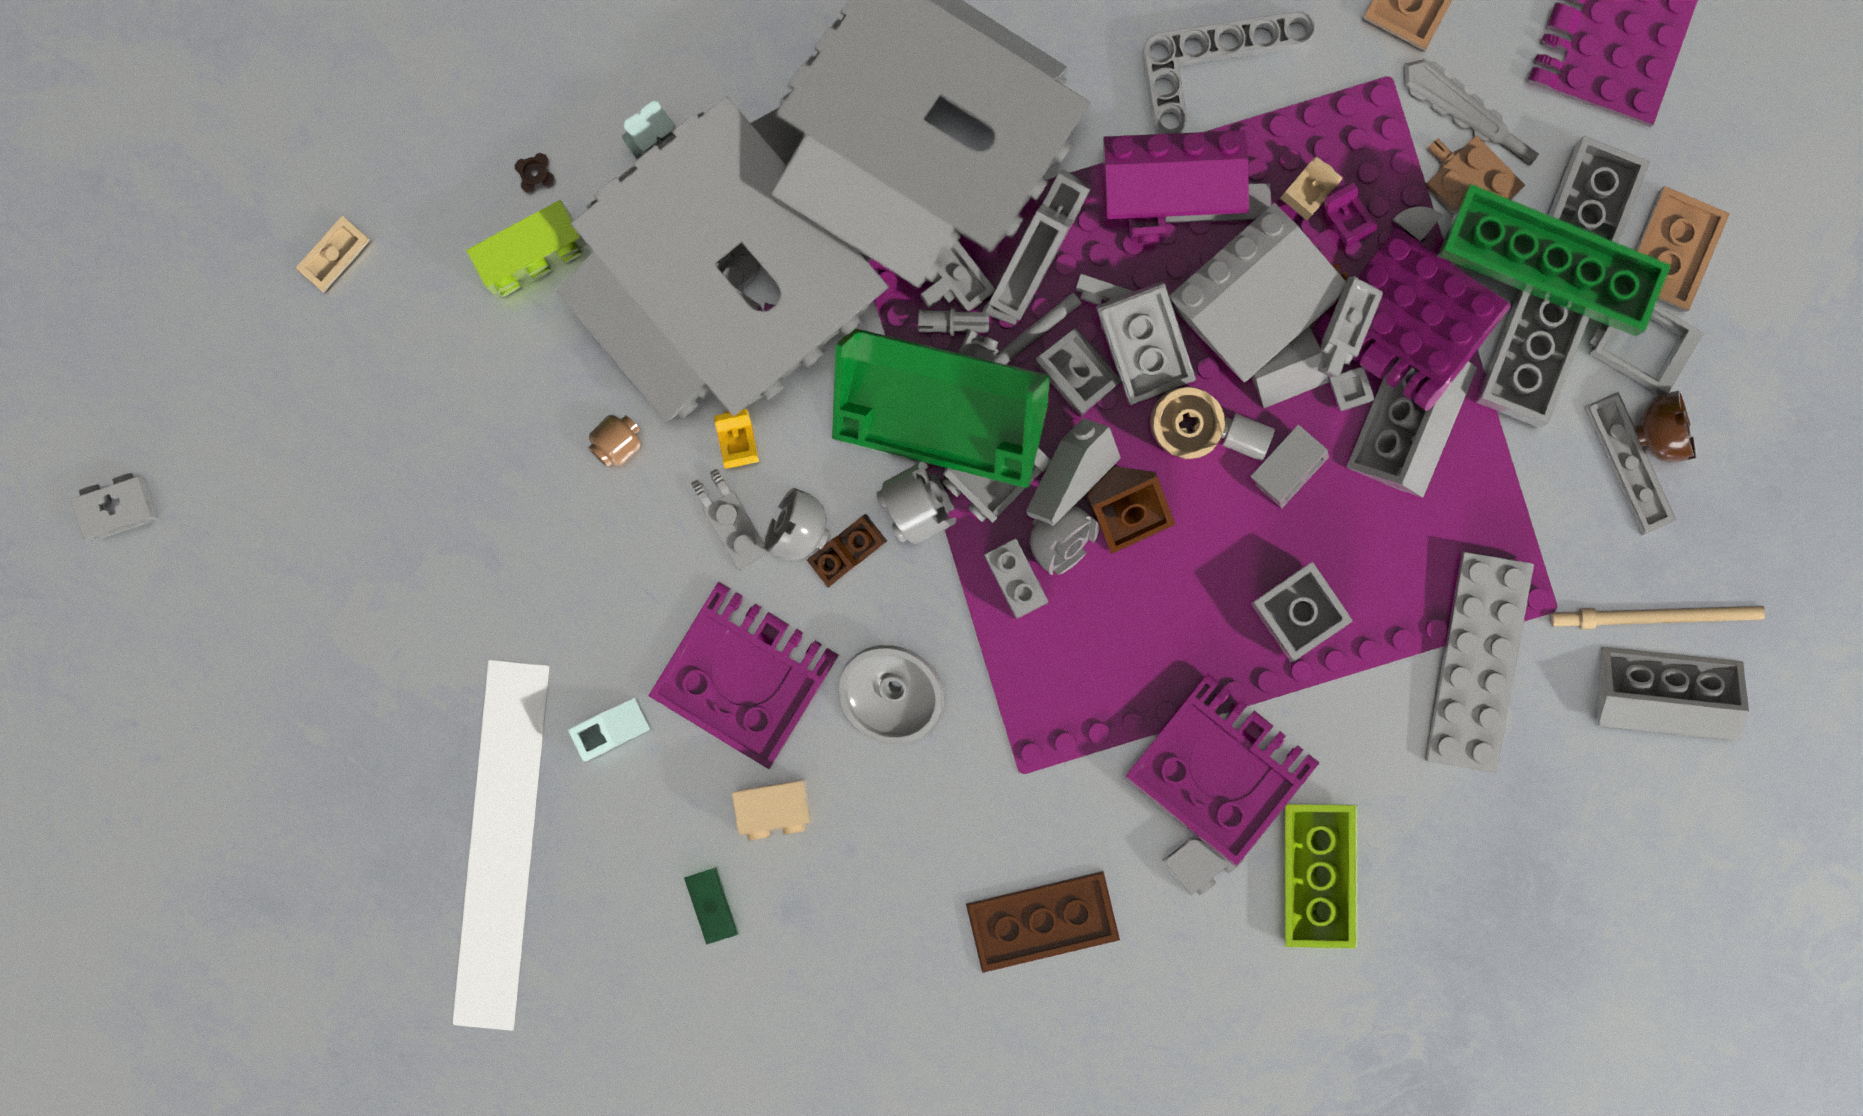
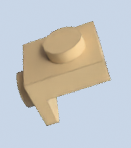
M1314 157L1281 196V199L1308 221L1324 202L1325 198H1327V195L1340 183L1342 177L1329 164L1324 163L1318 157Z

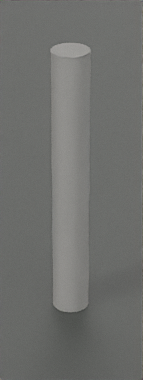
M1074 293L1070 294L995 354L992 361L1006 365L1082 304Z

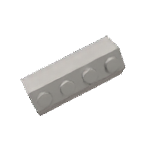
M1467 362L1442 396L1428 411L1414 403L1415 397L1410 400L1403 395L1405 386L1418 373L1411 368L1396 387L1394 386V388L1386 383L1387 374L1382 380L1347 468L1394 489L1424 497L1477 367Z
M1602 647L1596 700L1598 726L1740 741L1749 713L1743 661Z

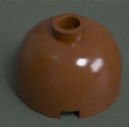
M1678 390L1652 399L1642 412V425L1636 426L1640 446L1647 445L1654 457L1665 462H1681L1696 458L1695 442L1693 436L1691 437L1689 428L1691 424L1682 394Z

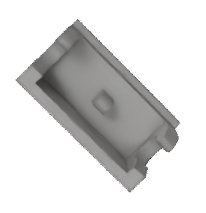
M1297 425L1251 475V479L1256 482L1255 485L1282 509L1329 458L1328 450L1300 425Z

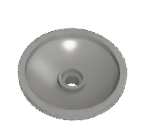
M879 645L859 652L844 668L838 686L842 710L852 725L866 736L885 743H907L921 738L934 727L943 708V688L934 669L918 654L898 646ZM891 681L899 682L901 687L893 685Z

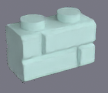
M653 100L641 109L640 115L635 113L623 122L626 133L621 137L637 159L652 147L658 146L666 138L673 135L672 131L676 129V126L661 105Z

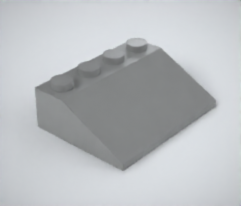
M1274 203L1169 296L1175 312L1245 383L1340 298L1346 281L1303 231Z

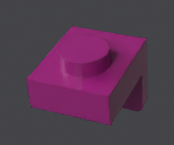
M1354 183L1346 187L1339 186L1333 189L1325 198L1324 216L1346 247L1377 230V223L1358 198V188Z
M1165 217L1128 218L1130 239H1138V244L1140 245L1159 243V237H1165L1167 234Z

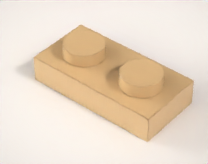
M341 216L297 265L296 269L324 293L369 243L370 239L344 216Z

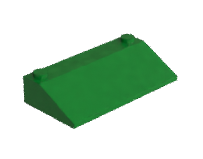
M855 328L848 335H845L835 347L832 439L1027 488L1030 484L1047 411L1050 375Z

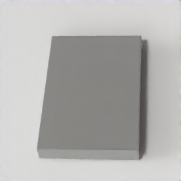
M1162 281L1096 306L1127 401L1130 405L1196 380L1166 286Z

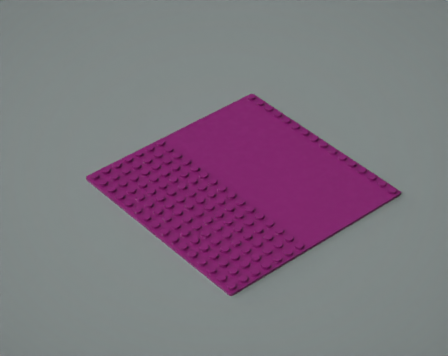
M1389 76L1204 131L1245 130L1249 184L1270 183L1271 205L1275 203L1303 231L1345 281H1347L1348 277L1358 278L1395 229L1399 228L1402 230L1392 221L1399 213L1412 207L1434 209L1428 188L1425 186L1424 175L1395 82ZM1318 157L1324 163L1329 164L1342 177V180L1335 188L1339 186L1346 187L1351 183L1357 186L1358 198L1376 221L1377 230L1346 247L1324 216V202L1307 221L1281 199V196L1313 158ZM1103 163L1070 172V174L1093 185L1021 320L1017 319L1015 326L989 316L988 332L976 333L997 341L996 349L1000 351L1070 294L1074 293L1082 304L1006 365L1041 373L1034 365L1035 360L1076 328L1119 377L1103 328L1100 329L1101 321L1096 309L1098 305L1080 299L1082 293L1075 291L1080 274L1131 291H1137L1162 281L1166 286L1168 296H1170L1253 222L1165 223L1167 234L1165 237H1159V243L1140 245L1138 244V239H1130L1128 218L1107 219ZM1056 177L1046 180L1048 183L1037 200L1031 197L1025 203L1018 214L1023 220L1014 235L1010 237L1006 234L992 251L960 232L961 235L957 241L995 290ZM1438 222L1420 242L1436 254H1439L1444 241ZM872 258L868 263L889 286L874 300L884 334L958 353L968 332H955L954 336H950V333L919 332L918 316L920 309L951 311V308H955L956 312H965L959 302L954 299L948 303L943 297L928 308L920 296L933 285L932 281L926 278L917 287ZM993 294L970 312H982ZM1339 299L1309 325L1320 349L1323 339L1315 334V329L1325 314L1333 310ZM1174 308L1173 311L1196 378L1195 381L1180 387L1198 388L1209 393L1220 404L1225 419L1226 417L1233 419L1235 413L1275 428L1263 461L1222 446L1223 438H1220L1218 444L1211 452L1199 458L1185 459L1164 451L1153 438L1150 428V417L1154 404L1166 392L1130 405L1120 382L1080 417L1049 382L1048 405L1038 448L1051 460L1060 441L1083 418L1110 427L1121 457L1114 466L1154 471L1158 476L1176 525L1111 554L1099 529L1095 542L1092 543L1088 539L1083 546L1087 553L1075 566L1063 574L1058 575L1053 571V575H1050L1033 557L1029 543L1031 531L1034 527L1032 525L1034 518L1029 517L1026 512L1045 471L1041 472L1005 508L993 523L988 518L981 522L967 508L972 502L963 493L956 497L946 487L954 505V510L949 512L950 519L956 517V523L945 529V533L1018 771L1022 774H1028L1159 734L1208 673L1219 681V684L1203 702L1206 706H1209L1224 686L1230 690L1226 701L1214 711L1216 714L1221 715L1230 712L1241 700L1250 706L1446 645L1462 551L1533 563L1534 567L1524 622L1555 612L1557 610V602L1496 410L1475 402L1486 375L1478 350L1468 361L1477 367L1424 497L1394 489L1347 468L1349 459L1374 401L1339 412L1329 382L1263 408L1252 378L1244 383L1175 312ZM1363 356L1358 361L1351 360L1349 364L1344 363L1340 374L1362 367L1360 361ZM1365 369L1375 399L1383 378L1380 379ZM1186 413L1183 414V420L1179 422V427L1186 428L1190 432L1191 424L1196 423L1195 418L1188 417ZM1300 425L1328 450L1329 458L1281 509L1255 485L1256 482L1251 479V475L1296 426ZM927 463L930 467L926 471L930 476L937 473L942 482L947 478L942 473L945 467ZM1084 495L1074 506L1084 510L1094 518ZM1014 539H1017L1048 600V604L1018 619L1012 613L984 558L985 554ZM1313 562L1353 621L1295 661L1290 662L1250 603Z

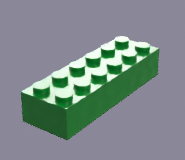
M1470 184L1464 190L1438 254L1441 258L1636 337L1645 332L1671 267L1668 263L1473 184Z

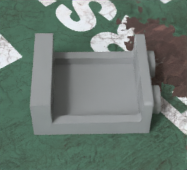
M1039 448L1030 483L1047 469L1051 461ZM945 468L942 471L947 477L942 483L956 497L963 493L972 502L967 508L981 522L988 518L993 523L1005 508L1025 489L1024 487Z

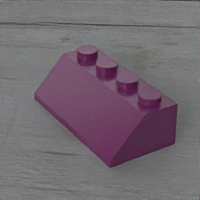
M1245 130L1103 136V174L1107 219L1249 213L1248 152Z

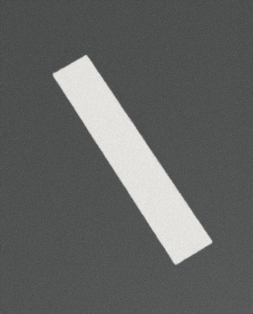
M496 660L488 661L453 1025L514 1030L550 669L548 665Z

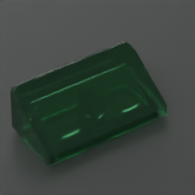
M718 866L684 877L706 945L739 935L740 932Z

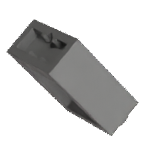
M1655 305L1650 319L1680 336L1655 379L1606 350L1605 347L1616 328L1609 325L1604 327L1600 324L1589 340V343L1593 345L1589 354L1659 396L1670 392L1704 334L1697 328Z

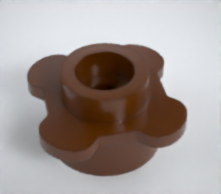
M537 153L535 157H529L525 160L519 159L515 163V170L522 179L520 186L523 191L531 193L536 187L542 185L549 187L553 184L554 175L549 172L547 166L549 160L545 154ZM534 169L538 171L536 176L531 174Z

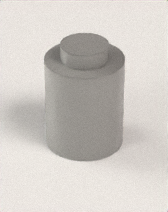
M1235 413L1233 419L1228 417L1225 419V427L1221 436L1224 439L1222 446L1263 461L1275 428Z

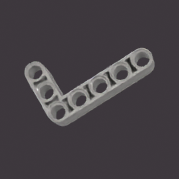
M1297 11L1160 32L1151 35L1144 45L1143 63L1155 132L1157 134L1182 133L1187 122L1179 67L1300 49L1310 42L1315 32L1314 19L1305 12ZM1295 22L1303 24L1306 27L1307 35L1303 38L1294 37L1289 31V25ZM1258 28L1268 29L1272 34V41L1269 43L1258 42L1254 36V31ZM1225 33L1233 34L1237 38L1238 45L1235 48L1227 49L1221 45L1219 37ZM1191 38L1197 39L1202 43L1203 51L1198 54H1191L1186 50L1184 42ZM1162 44L1168 49L1169 55L1162 60L1156 59L1150 54L1149 50L1152 45ZM1167 78L1173 83L1174 90L1169 94H1162L1156 89L1155 82L1158 79ZM1165 113L1175 114L1180 121L1179 126L1174 129L1164 127L1160 120L1161 116Z

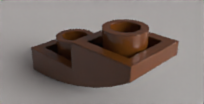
M864 514L838 536L825 544L822 549H819L809 557L807 562L825 585L830 587L884 545L887 540L868 515Z

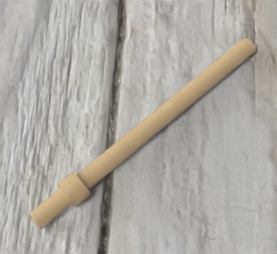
M1764 606L1596 611L1595 608H1580L1579 612H1552L1551 624L1552 627L1579 626L1580 629H1595L1596 625L1764 620L1765 609Z

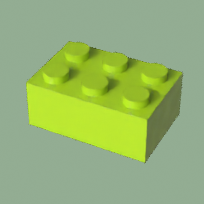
M558 200L468 248L466 251L485 287L494 295L500 293L502 296H506L521 287L520 281L530 276L535 280L549 273L552 270L550 265L562 259L564 263L576 259L583 254L581 249L587 246V244L571 225L574 220L561 200Z

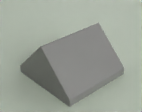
M1309 326L1251 377L1263 408L1329 383L1328 376L1317 371L1323 353L1320 351V347Z
M1076 328L1042 353L1034 363L1042 374L1050 375L1049 382L1080 417L1121 382L1116 373Z

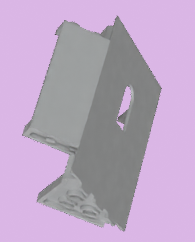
M848 0L840 12L843 15L842 20L837 19L832 27L828 28L814 48L817 54L815 56L811 55L807 62L802 64L788 84L792 91L779 102L781 108L776 115L806 133L772 195L919 287L926 278L930 281L935 278L943 264L938 258L944 249L949 252L961 235L960 232L990 251L1006 234L1010 237L1014 235L1023 220L1018 216L1019 212L1031 197L1037 200L1048 182L1043 177L1048 168L1055 160L1062 163L1068 154L1072 144L1067 141L1091 102L1064 86L1067 79L1062 75L1067 66L963 0ZM939 96L989 127L994 135V143L985 151L971 150L923 119Z
M727 96L707 113L701 112L698 115L694 113L672 131L673 135L666 138L658 146L652 147L633 163L634 166L623 173L619 178H614L594 195L596 200L587 205L588 210L571 223L593 252L556 292L666 422L678 414L683 419L698 406L695 401L698 397L703 399L711 392L716 395L733 416L750 402L754 403L764 395L768 400L771 399L784 387L781 381L792 370L801 364L809 367L823 355L820 348L829 339L841 331L848 335L862 322L858 317L869 307L873 300L889 287L868 263L872 259L870 256L772 195L806 133L776 115L781 106L751 123ZM741 242L780 289L779 302L769 311H757L750 307L714 265Z

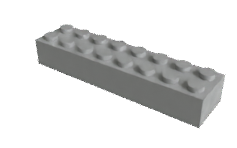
M1584 135L1575 145L1548 215L1619 244L1650 161ZM1519 289L1475 402L1539 428L1548 425L1589 317Z

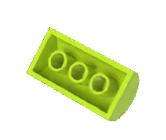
M1309 803L1287 804L1285 806V947L1358 948V805Z

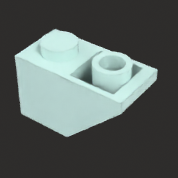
M633 698L568 729V732L583 762H586L651 729L636 699Z

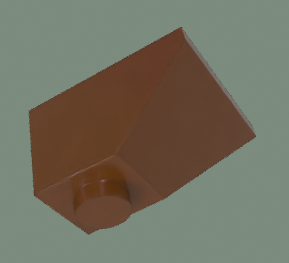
M1113 466L1085 494L1087 503L1095 520L1099 523L1100 531L1111 554L1176 525L1158 476L1154 471Z

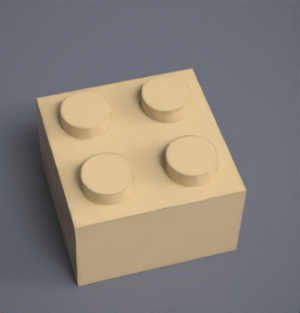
M805 779L732 792L738 834H747L748 841L767 838L771 836L770 830L782 828L783 835L802 832L806 830L805 824H809L812 821Z

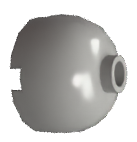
M792 488L778 506L782 511L777 521L772 518L769 524L764 548L767 552L780 558L801 560L811 555L816 548L822 549L829 537V530L825 528L827 517L824 507L819 500L807 492Z
M1073 506L1054 526L1034 518L1032 522L1034 527L1031 531L1029 543L1033 557L1050 575H1053V571L1058 575L1065 573L1085 556L1087 552L1083 549V546L1088 539L1092 543L1095 542L1100 529L1099 523L1090 514L1076 506Z

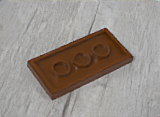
M1104 871L966 903L982 973L1120 940Z

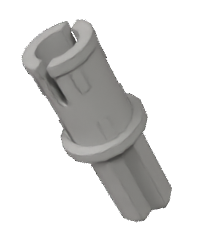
M951 308V311L920 309L918 330L919 332L950 333V336H954L955 332H968L969 329L974 332L986 333L989 329V315L982 312H956L955 308Z

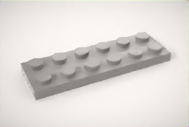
M1462 551L1426 752V761L1497 773L1533 573V563Z

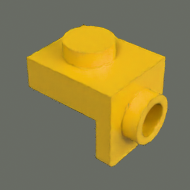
M742 409L734 416L728 410L723 414L715 415L714 423L718 434L724 468L728 469L759 462L748 409Z

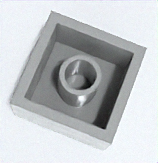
M1313 562L1250 603L1290 662L1295 661L1353 621Z

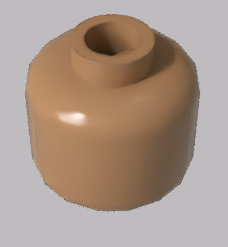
M608 415L590 432L589 441L591 445L588 449L606 467H609L611 464L620 467L641 447L640 439L636 435L640 428L626 415L622 419L615 415Z

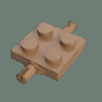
M1477 135L1463 148L1453 153L1439 137L1428 147L1442 164L1438 172L1425 186L1453 215L1464 190L1470 184L1510 200L1525 186Z

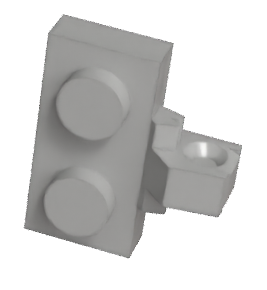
M957 241L950 252L944 249L938 260L943 264L932 280L933 285L924 291L920 297L928 308L943 297L948 303L956 299L965 312H970L994 294L995 289Z

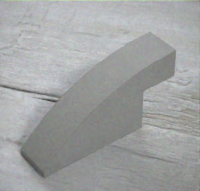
M1063 169L1058 173L1043 204L1037 210L989 302L990 305L1021 320L1093 185Z

